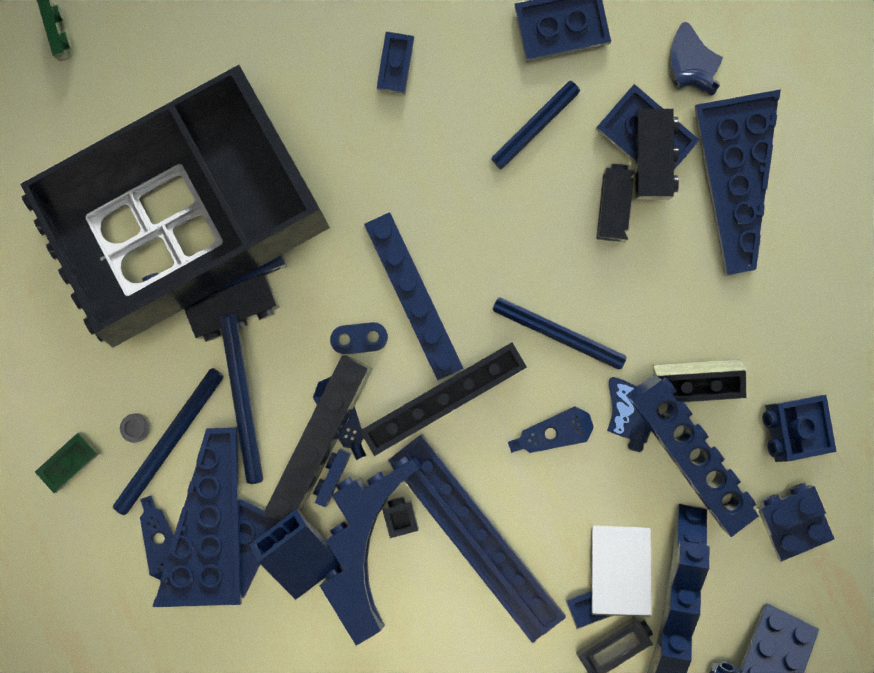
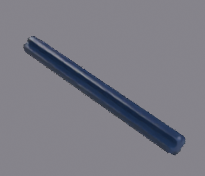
M228 313L220 316V324L246 482L248 484H257L263 481V473L238 319L235 313Z
M215 368L209 369L114 503L113 509L121 515H126L222 381L224 376Z

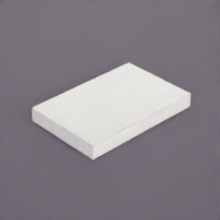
M592 526L591 615L651 616V528Z

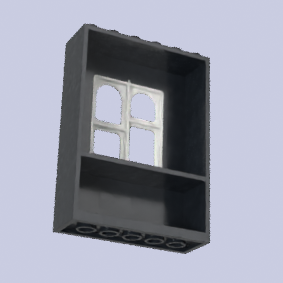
M239 64L20 184L25 193L21 196L24 204L30 212L34 211L37 219L33 220L36 228L42 236L46 235L50 242L46 244L48 252L54 260L58 259L62 266L58 269L60 276L66 285L70 284L74 290V293L71 294L73 302L79 310L83 309L87 316L83 319L85 326L91 335L95 334L101 343L105 341L112 348L330 228ZM181 176L194 198V203L162 222L152 224L140 202L141 196L171 179ZM129 206L140 226V233L119 244L106 241L101 232L103 220L107 215L120 207ZM197 215H202L215 237V242L200 252L187 257L184 255L173 231L184 222ZM155 238H162L174 260L173 266L142 283L127 281L121 271L125 256Z

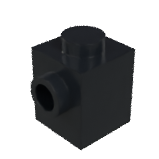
M399 497L387 501L388 506L383 507L382 511L390 538L419 531L412 500L405 501L404 497Z

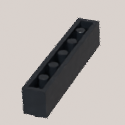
M513 342L363 428L360 430V433L373 455L376 456L524 370L527 366Z
M348 355L341 356L264 514L281 521L295 509H298L300 513L302 512L373 368Z

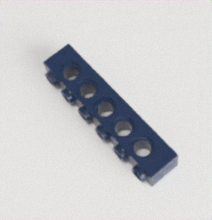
M653 374L629 392L626 397L721 529L730 537H733L759 517L753 508L757 504L747 491L742 493L737 485L741 481L731 469L726 470L722 465L725 459L715 446L710 448L705 440L709 436L699 424L694 425L689 417L693 414L683 401L678 403L673 394L676 390L667 378L662 380ZM667 402L668 407L666 412L661 415H658V407L662 403ZM679 426H684L683 433L679 437L674 438L675 429ZM699 448V456L694 460H690L691 452ZM712 471H716L715 478L710 482H706L707 475ZM727 494H731L730 501L722 504L723 498Z

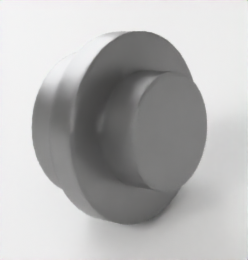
M140 414L127 415L120 424L122 437L132 443L144 440L150 429L147 419Z

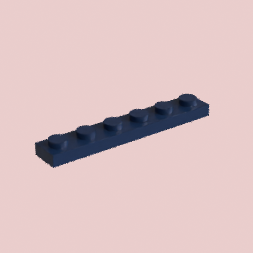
M386 213L365 223L364 226L437 381L464 369L391 213Z

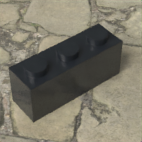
M638 109L635 112V200H670L674 197V192H678L679 177L674 175V163H678L679 148L674 146V134H678L679 121L678 117H674V109Z
M263 273L206 296L184 308L195 338H204L205 342H209L221 337V315L235 313L239 329L248 326L247 320L258 317L259 320H263L275 315L274 309L279 308V304L267 275Z
M741 359L653 365L654 375L662 380L667 378L676 390L673 396L678 402L747 398L746 369Z

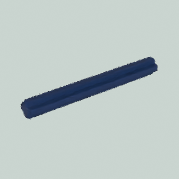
M501 297L496 299L493 306L495 313L616 369L623 368L627 359L626 355Z

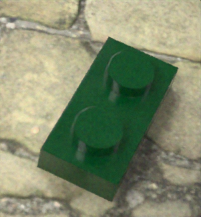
M37 0L52 55L58 61L69 59L68 49H71L72 45L67 32L62 31L60 22L64 21V17L59 4L55 5L51 0Z
M77 433L40 466L35 473L53 493H57L97 457L99 453L81 433Z

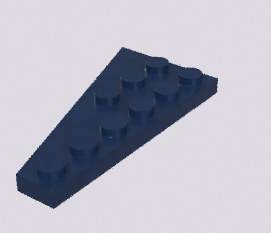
M781 89L694 106L726 275L754 271L757 268L762 216H764V201L768 187L773 151V135L777 121L776 113Z
M237 427L206 428L192 481H190L188 487V494L178 520L169 550V557L152 607L242 604Z

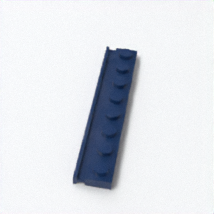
M420 434L388 460L392 465L405 456L408 460L414 457L417 458L422 467L405 479V483L532 643L566 618L564 612L423 434Z

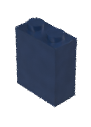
M295 509L249 544L258 562L295 600L323 580L327 573L341 566L325 539L298 509Z

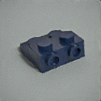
M827 395L765 405L766 411L762 415V420L765 427L769 428L771 440L768 442L767 448L769 454L774 457L775 462H789L837 452Z
M805 482L789 488L790 493L782 497L779 494H774L762 500L764 504L757 507L776 555L781 562L835 539L824 515L826 511L815 486H807Z

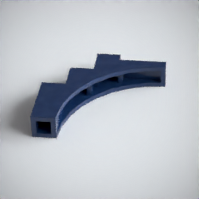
M405 456L391 465L393 471L384 476L382 472H379L366 480L369 486L365 485L361 477L353 481L350 476L336 485L338 491L332 495L349 525L347 526L344 521L330 530L332 535L325 540L341 565L342 570L338 567L327 573L326 580L319 586L356 646L379 633L385 626L375 606L369 584L368 553L370 538L377 517L389 496L405 479L422 467L416 457L408 460Z
M678 504L665 606L656 646L647 673H687L692 660V635L700 617L701 589L709 571L710 546H707V509Z

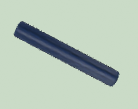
M568 81L492 156V162L499 169H503L579 94V87L573 81Z

